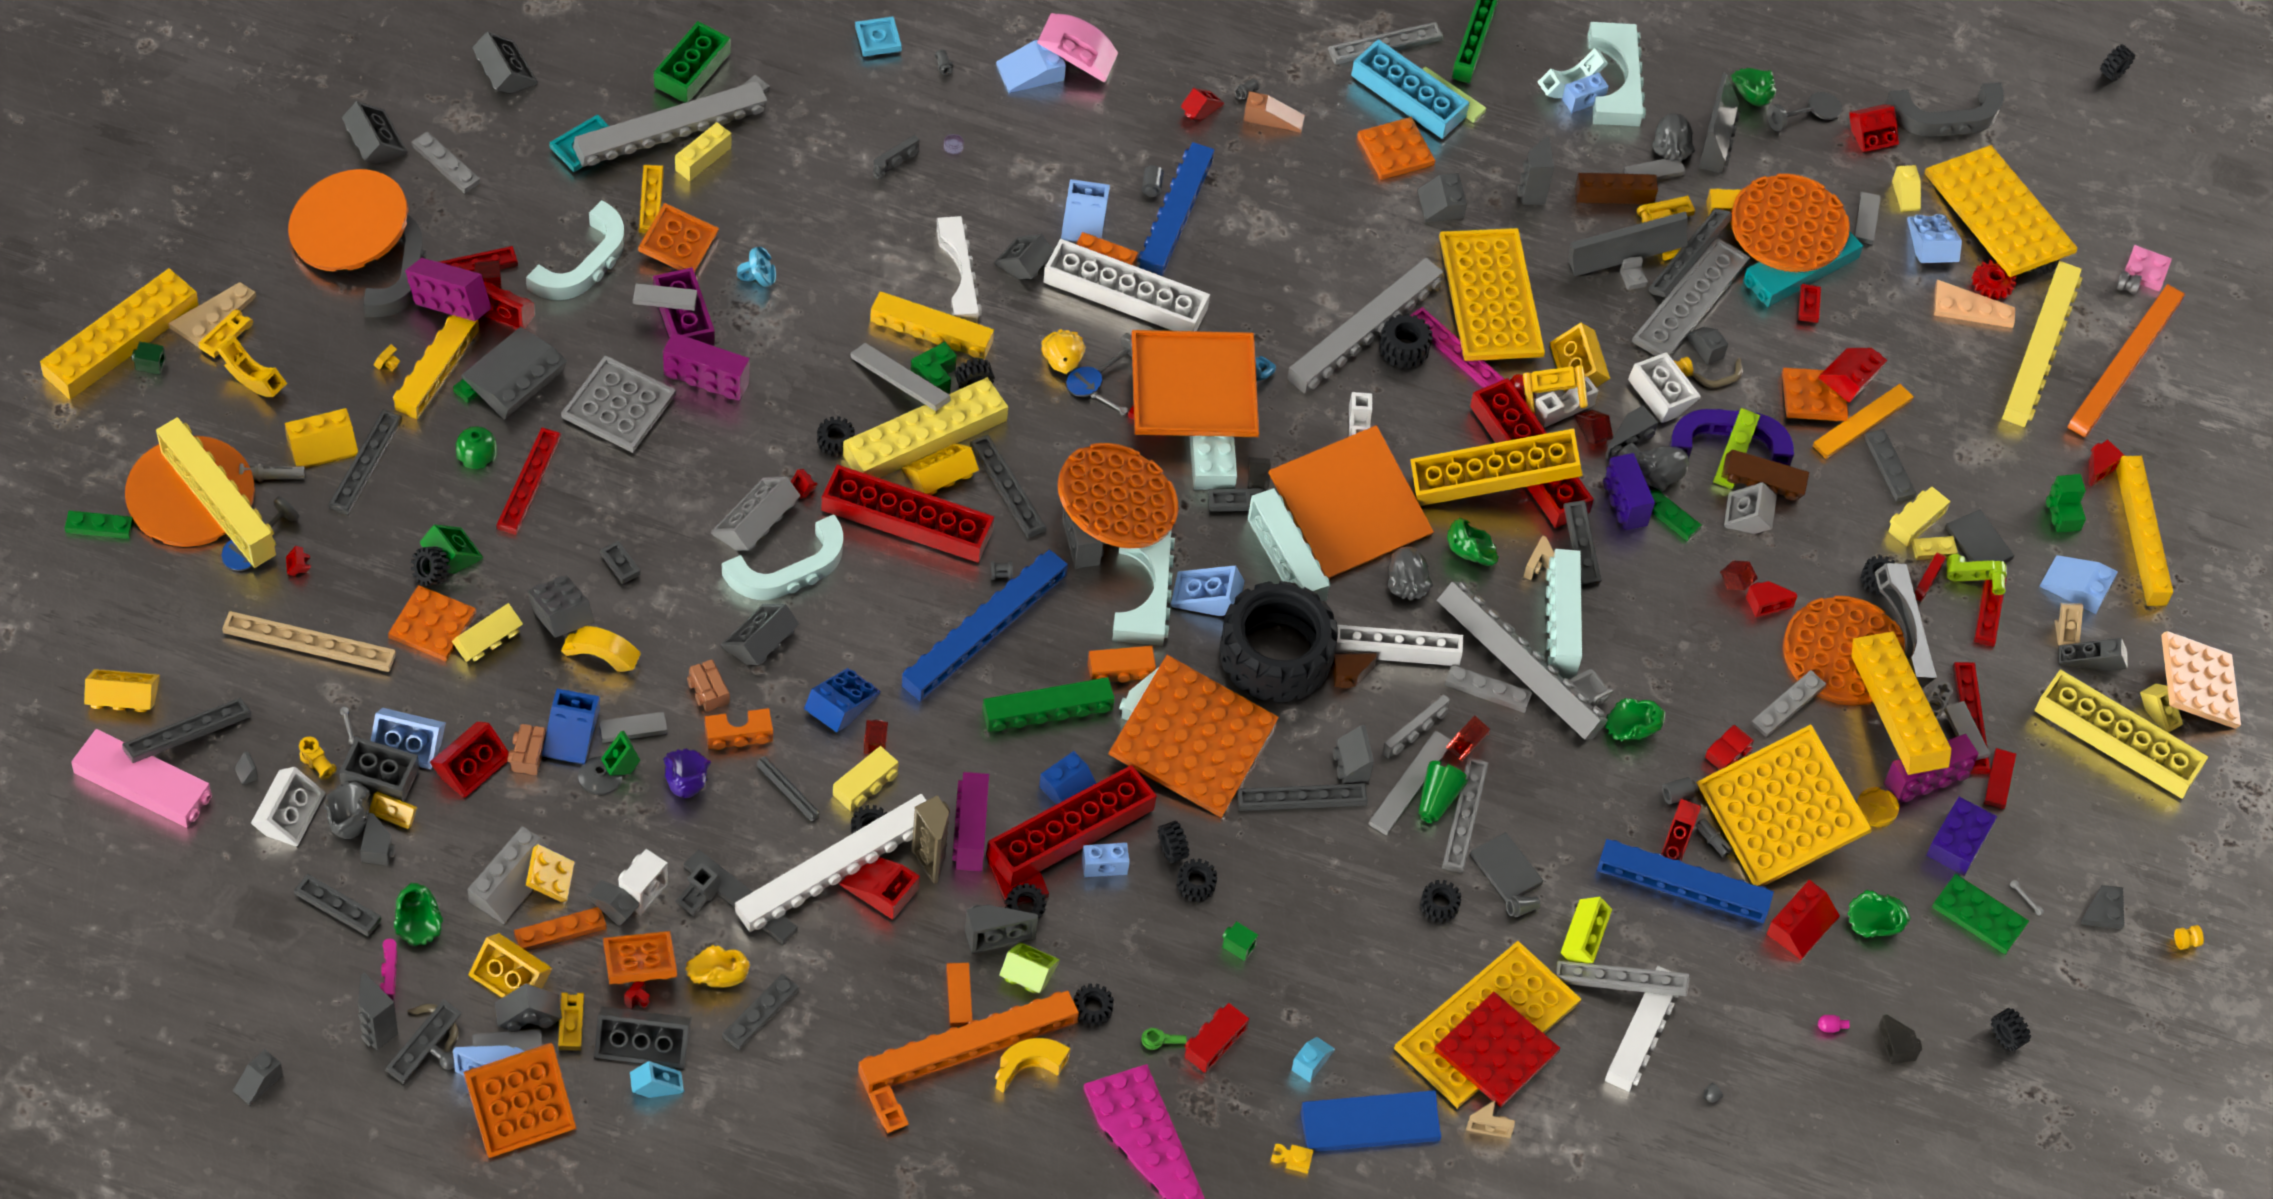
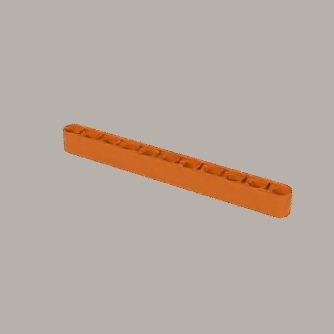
M2169 284L2165 286L2077 410L2067 427L2068 429L2084 438L2087 437L2174 314L2185 296L2184 292Z

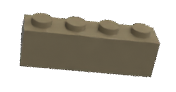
M938 795L915 806L912 853L934 884L939 881L946 856L950 813L947 803L945 801L942 802Z

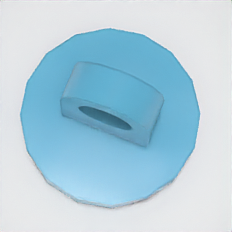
M763 247L751 249L749 261L737 267L738 279L748 282L757 280L763 287L774 284L776 281V269L774 264H770L771 256L768 251Z

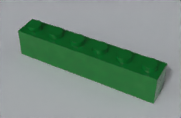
M1499 0L1476 1L1454 64L1452 79L1471 83Z
M1109 677L985 698L983 699L982 712L988 732L1002 731L1006 728H1021L1029 724H1043L1047 721L1065 720L1075 716L1084 717L1092 713H1106L1113 710L1115 698Z

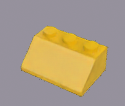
M1581 322L1549 342L1557 368L1584 366L1585 377L1588 376L1596 388L1610 379L1594 329Z
M347 408L285 423L286 437L296 467L305 466V468L354 457L358 454Z
M957 443L901 467L915 490L928 495L937 493V489L941 487L953 486L956 480L961 478L968 479L973 476L974 472L979 470L972 448Z
M94 669L85 679L84 704L91 705V708L96 709L110 706L114 710L135 708L134 711L147 712L155 704L160 675Z
M498 933L486 937L468 976L503 998L524 984L542 989L553 968Z

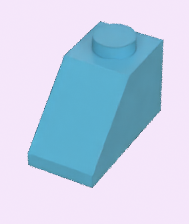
M1318 1037L1306 1042L1295 1056L1291 1071L1311 1082L1334 1053L1335 1048Z
M648 1061L630 1072L632 1092L652 1098L684 1092L681 1071Z

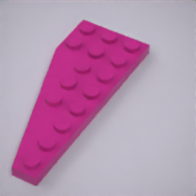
M1147 1064L1084 1084V1091L1099 1126L1113 1138V1142L1118 1147H1121L1128 1155V1159L1150 1184L1153 1183L1164 1199H1205Z

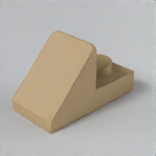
M1542 535L1526 565L1523 577L1531 580L1534 574H1539L1542 567L1549 568V558L1554 556L1546 536Z
M2061 603L2059 620H2055L2058 645L2080 643L2083 615L2082 604Z
M1492 1101L1469 1117L1466 1128L1468 1131L1511 1138L1515 1120L1505 1116L1494 1117L1495 1101Z

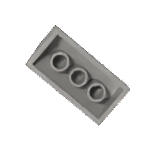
M787 476L762 478L711 533L736 551H749L756 546V542L760 537L765 536L770 531L769 528L774 523L782 519V514L796 504L795 501L801 495Z
M522 826L468 888L469 903L505 925L534 891V889L526 886L533 847L539 844L549 849L539 836Z

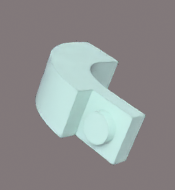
M1594 48L1575 67L1566 71L1550 69L1538 83L1547 96L1562 98L1566 84L1600 72L1608 62L1601 52Z

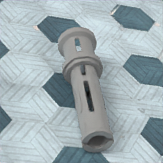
M258 463V465H249L250 468H245L243 464H240L239 474H243L244 470L251 469L253 479L258 482H262L264 479H305V466L269 467Z

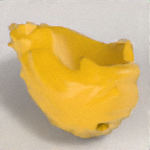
M1062 329L1048 334L1041 342L1042 353L1051 367L1065 374L1077 368L1084 356L1086 346L1082 341L1083 337L1079 336L1078 332Z
M711 945L702 950L697 956H694V958L689 959L685 970L688 972L687 976L694 983H707V986L726 988L738 985L746 979L750 962L739 950L730 949L725 951L723 947Z

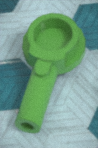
M1157 1028L1147 1029L1141 1038L1142 1044L1151 1050L1160 1048L1162 1044H1186L1187 1040L1186 1035L1164 1034L1162 1030Z

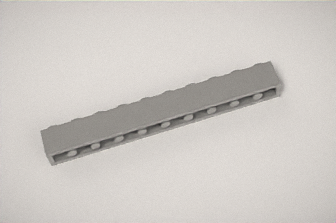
M755 81L576 136L573 148L582 167L587 165L593 166L606 159L612 160L622 154H631L636 150L651 148L661 142L667 143L680 136L686 137L693 132L705 131L716 122L724 125L728 121L741 120L751 114H760L765 110L767 98L759 82Z
M1424 258L1289 367L1287 380L1304 394L1311 389L1314 390L1320 381L1324 378H1329L1336 368L1344 366L1352 355L1356 356L1362 347L1371 344L1378 334H1382L1386 321H1389V318L1392 316L1396 318L1398 314L1403 315L1405 312H1410L1420 300L1424 301L1431 291L1437 290L1443 282V271L1430 260Z
M1452 581L1437 601L1582 738L1593 740L1608 721L1603 716L1605 713L1597 706L1593 707L1588 702L1590 699L1584 693H1578L1573 688L1575 685L1569 679H1563L1558 674L1560 671L1554 665H1548L1544 661L1545 657L1539 651H1533L1529 647L1530 643L1522 636L1518 637L1514 633L1515 629L1510 624L1502 622L1499 619L1500 615L1495 610L1487 608L1484 605L1486 602L1480 596L1471 593V588L1465 582Z

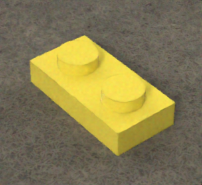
M1953 536L1918 538L1912 541L1916 560L1933 559L1937 552L1946 556V558L1952 554H1958Z

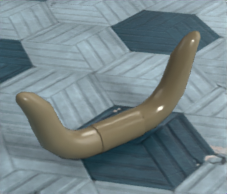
M1741 358L1736 360L1735 373L1731 376L1715 381L1707 380L1697 373H1693L1692 377L1708 388H1718L1732 384L1742 376Z
M423 1004L408 1009L407 1012L416 1015L433 1012L437 1005ZM455 1023L449 1029L450 1036L445 1043L444 1052H449L458 1039L459 1031Z

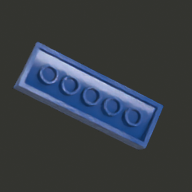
M1436 1090L1302 1102L1300 1110L1306 1148L1314 1150L1313 1152L1441 1140Z

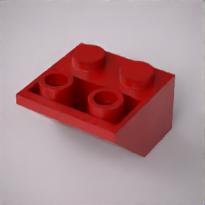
M1883 104L1849 112L1851 131L1862 152L1899 144L1894 106Z

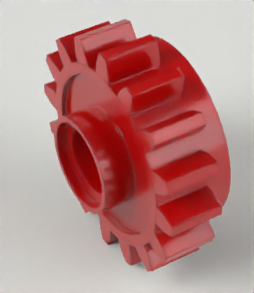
M1989 260L1988 264L1983 261L1981 266L1977 265L1972 275V285L1975 286V291L1982 296L1996 301L2001 298L2006 299L2007 295L2012 294L2016 285V275L2009 277L1998 263L1993 264L1992 260Z

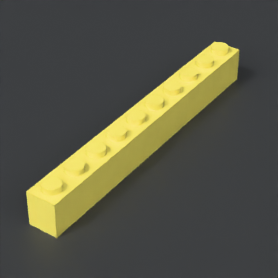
M2059 261L2002 416L2003 420L2025 427L2028 420L2032 421L2036 411L2032 407L2033 405H2038L2041 397L2040 394H2037L2038 390L2042 391L2046 380L2043 377L2044 375L2048 376L2052 366L2048 363L2049 361L2053 362L2057 350H2054V346L2058 347L2062 338L2059 332H2064L2067 324L2064 318H2069L2072 306H2069L2070 302L2074 303L2078 293L2074 290L2075 288L2079 289L2083 279L2079 277L2081 268Z

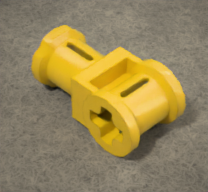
M310 736L300 741L301 761L308 764L312 770L316 769L321 780H327L333 776L337 767L327 760L325 752L319 746L317 739Z

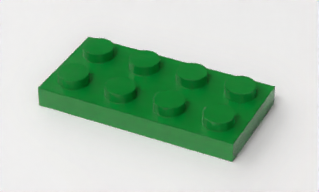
M1956 873L1932 905V908L2005 955L2029 923V920Z

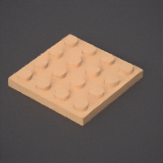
M2169 631L2164 632L2161 637L2170 706L2234 729L2241 726L2232 654Z

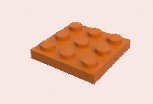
M1412 117L1358 131L1357 137L1380 180L1434 166L1435 159Z
M664 203L640 243L638 251L677 270L693 267L695 273L718 234L719 228Z
M1783 368L1782 370L1787 418L1847 421V401L1818 378L1824 370Z
M418 585L390 629L388 638L447 661L455 648L452 641L465 632L476 614V608Z
M670 931L603 938L609 984H623L635 981L644 982L647 980L677 977Z

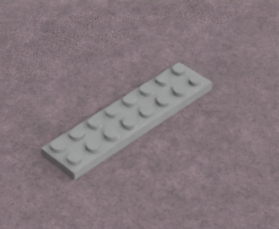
M1716 238L1634 335L1632 342L1654 356L1666 352L1671 356L1749 263L1750 257L1721 239Z

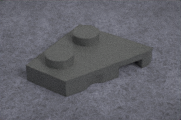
M2101 885L2081 924L2123 929L2125 925L2123 887Z

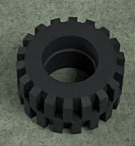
M1405 313V316L1401 314L1396 315V318L1392 316L1389 318V321L1385 322L1379 344L1381 355L1384 356L1386 361H1390L1391 365H1398V368L1406 367L1411 369L1412 366L1418 367L1420 363L1423 364L1429 356L1433 338L1429 324H1424L1425 320L1422 318L1418 319L1416 315L1409 316V314ZM1399 339H1407L1413 343H1404Z

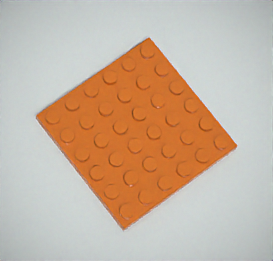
M1166 655L1108 755L1128 766L1133 765L1138 772L1222 818L1279 717L1175 658Z

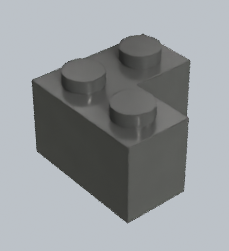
M529 984L522 985L495 1002L497 1026L510 1032L519 1031L528 1023L548 1028L562 1019L559 995Z

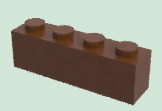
M1578 172L1575 184L1576 203L1650 204L1655 203L1658 193L1656 174Z
M1732 449L1726 454L1721 477L1727 479L1730 483L1746 484L1747 487L1763 482L1776 495L1780 494L1788 500L1795 501L1805 495L1809 472Z

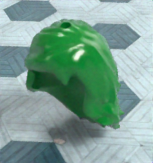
M1741 68L1740 71L1735 70V73L1731 74V82L1735 83L1739 93L1750 104L1764 107L1772 102L1777 89L1771 70L1762 71L1754 68Z
M1461 517L1458 520H1454L1447 534V541L1451 550L1465 560L1479 562V564L1485 566L1496 564L1499 556L1490 534L1485 530L1471 527L1468 524L1470 522Z
M1624 698L1617 702L1610 713L1606 715L1608 721L1605 728L1609 729L1608 734H1612L1615 740H1640L1661 730L1665 721V710L1651 700L1639 701L1637 699Z
M411 882L400 891L396 899L394 928L396 935L407 941V944L416 947L420 944L425 945L427 942H433V938L440 936L443 918L438 909L437 901L429 888Z
M1865 890L1857 898H1853L1849 903L1850 910L1847 912V915L1850 916L1848 922L1852 923V930L1856 934L1863 935L1865 938L1901 933L1911 919L1907 906L1900 899L1889 896V894L1880 895L1873 890Z

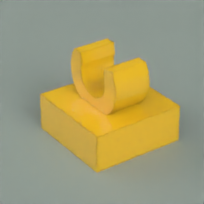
M390 344L377 357L374 366L381 370L385 365L393 372L400 363V360L394 356L397 348Z

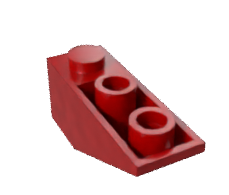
M1680 799L1661 852L1663 857L1682 861L1701 809L1700 805Z

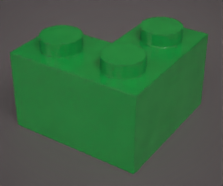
M943 342L911 359L910 371L949 394L951 378L948 374L956 370L957 355L946 342Z
M2081 474L2057 476L2054 484L2051 486L2049 496L2046 498L2047 507L2050 508L2052 513V524L2056 526L2057 533L2081 531L2086 521L2081 504L2086 489Z

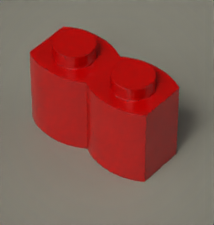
M1733 725L1708 748L1705 758L1721 770L1739 761L1742 757L1749 756L1753 751L1752 745L1754 740L1736 725Z

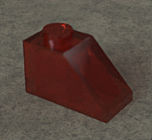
M1595 410L1574 415L1586 441L1595 444V446H1600L1613 439L1609 415Z
M1474 715L1446 748L1463 761L1488 736L1491 729Z

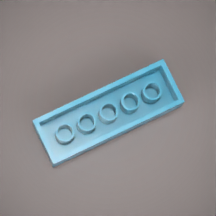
M1379 39L1354 60L1352 77L1441 139L1466 118L1469 102Z

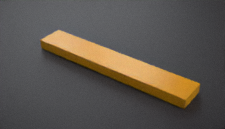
M1898 384L1848 418L1847 421L1842 422L1813 442L1812 446L1825 459H1828L1910 403L1914 396L1901 384Z

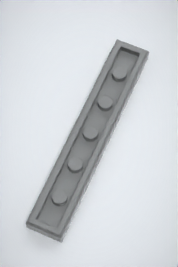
M1437 22L1332 45L1329 46L1328 51L1334 64L1338 65L1354 61L1378 39L1393 50L1398 51L1442 41L1443 34Z
M867 343L851 352V359L935 411L951 401L949 394Z
M1435 730L1369 821V826L1386 836L1389 834L1423 787L1429 762L1441 761L1452 747L1453 740Z
M1469 757L1467 759L1464 773L1467 775L1468 783L1458 797L1442 869L1463 874L1489 762Z
M1558 961L1555 973L1562 982L1570 985L1687 996L1690 974L1568 961Z

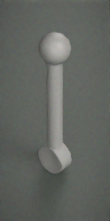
M1098 392L1090 395L1092 398H1097L1119 410L1121 415H1127V407L1116 405L1100 396Z
M342 707L340 713L344 716L350 737L348 742L352 745L356 737L353 735L348 717L349 708Z
M2011 881L2010 886L2026 899L2035 909V913L2038 916L2044 913L2043 909L2037 906L2019 887L2018 881Z

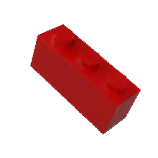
M1230 1003L1224 1008L1220 1007L1215 1012L1213 1020L1210 1023L1205 1022L1200 1028L1199 1034L1187 1041L1185 1045V1058L1206 1073L1248 1029L1250 1018Z

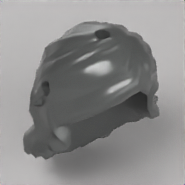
M1672 113L1662 117L1656 128L1655 140L1652 145L1655 153L1664 156V159L1669 158L1671 161H1682L1694 153L1695 149L1692 144L1693 132L1690 123L1681 114Z
M1661 446L1652 450H1644L1638 458V463L1647 485L1658 489L1660 492L1665 491V488L1670 484H1674L1682 479L1690 463L1685 451L1678 447Z
M1402 547L1392 554L1388 568L1389 579L1387 581V586L1392 594L1401 596L1402 599L1408 598L1409 600L1414 598L1421 599L1427 594L1430 588L1433 587V583L1429 577V566L1425 557L1414 547Z
M345 782L343 786L338 785L337 789L329 793L326 801L323 802L324 809L327 810V820L331 831L338 837L352 839L359 836L366 828L369 814L367 800L370 796V791L360 782Z

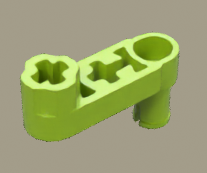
M1952 554L1947 557V578L1949 580H1992V592L1994 594L2002 595L2006 592L2005 578L2007 577V565L2005 562L1993 560L1965 562V557L1959 554Z

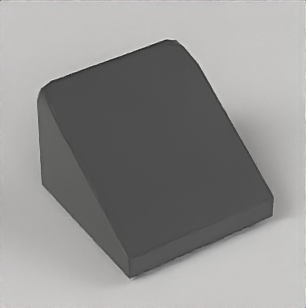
M246 751L235 766V771L241 784H247L258 778L250 753Z

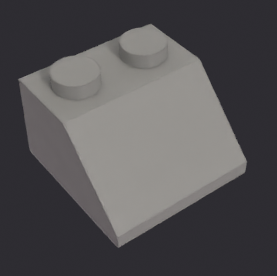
M1763 482L1730 492L1724 526L1729 529L1753 534L1772 529L1777 495Z

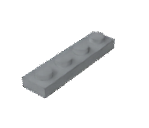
M428 132L412 141V147L464 194L480 184V178Z
M1455 665L1451 666L1445 682L1447 687L1523 713L1526 712L1532 696L1531 691Z
M1810 670L1753 719L1751 725L1765 738H1768L1826 687V683Z
M1443 695L1384 743L1382 754L1387 759L1394 754L1398 755L1407 743H1413L1422 731H1428L1438 718L1442 719L1448 714L1450 699Z

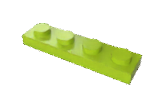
M1743 408L1740 409L1715 474L1714 483L1731 490L1733 489L1734 483H1730L1727 479L1721 477L1726 454L1732 449L1744 453L1747 452L1760 417L1759 414Z

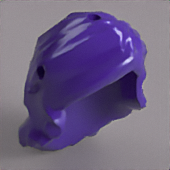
M687 748L683 750L677 749L666 754L663 760L665 764V778L670 790L681 798H692L704 788L711 760L706 759L700 752L688 750Z

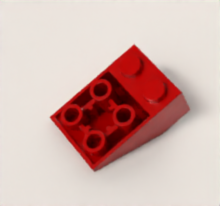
M879 857L875 862L863 865L855 874L846 875L840 882V886L893 920L919 890L920 876L902 864Z

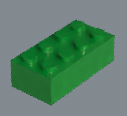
M697 21L654 71V87L684 103L689 102L730 55L731 38Z

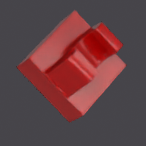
M797 469L791 479V483L801 495L800 499L806 498L818 485L804 469Z
M295 546L286 556L287 575L296 576L298 572L307 573L311 568V565L305 564L310 559V555L303 552V547Z
M635 981L624 994L625 1006L631 1010L635 1005L645 1009L650 1003V1000H648L650 995L645 991L644 982Z

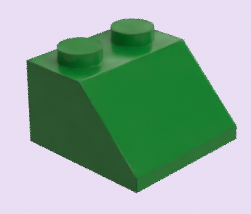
M434 524L419 542L422 547L436 546L442 548V552H446L445 558H449V562H447V565H450V569H447L449 573L456 574L483 558L461 527Z

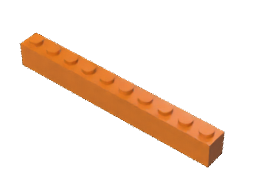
M1069 991L1055 992L1050 997L1035 999L1021 1007L1014 1006L1006 1012L991 1014L988 1018L980 1021L973 1020L959 1028L952 1027L942 1034L929 1035L924 1040L909 1042L898 1049L892 1048L877 1056H867L862 1061H859L858 1072L869 1094L887 1085L893 1087L1015 1045L1023 1040L1032 1039L1076 1024L1079 1012Z

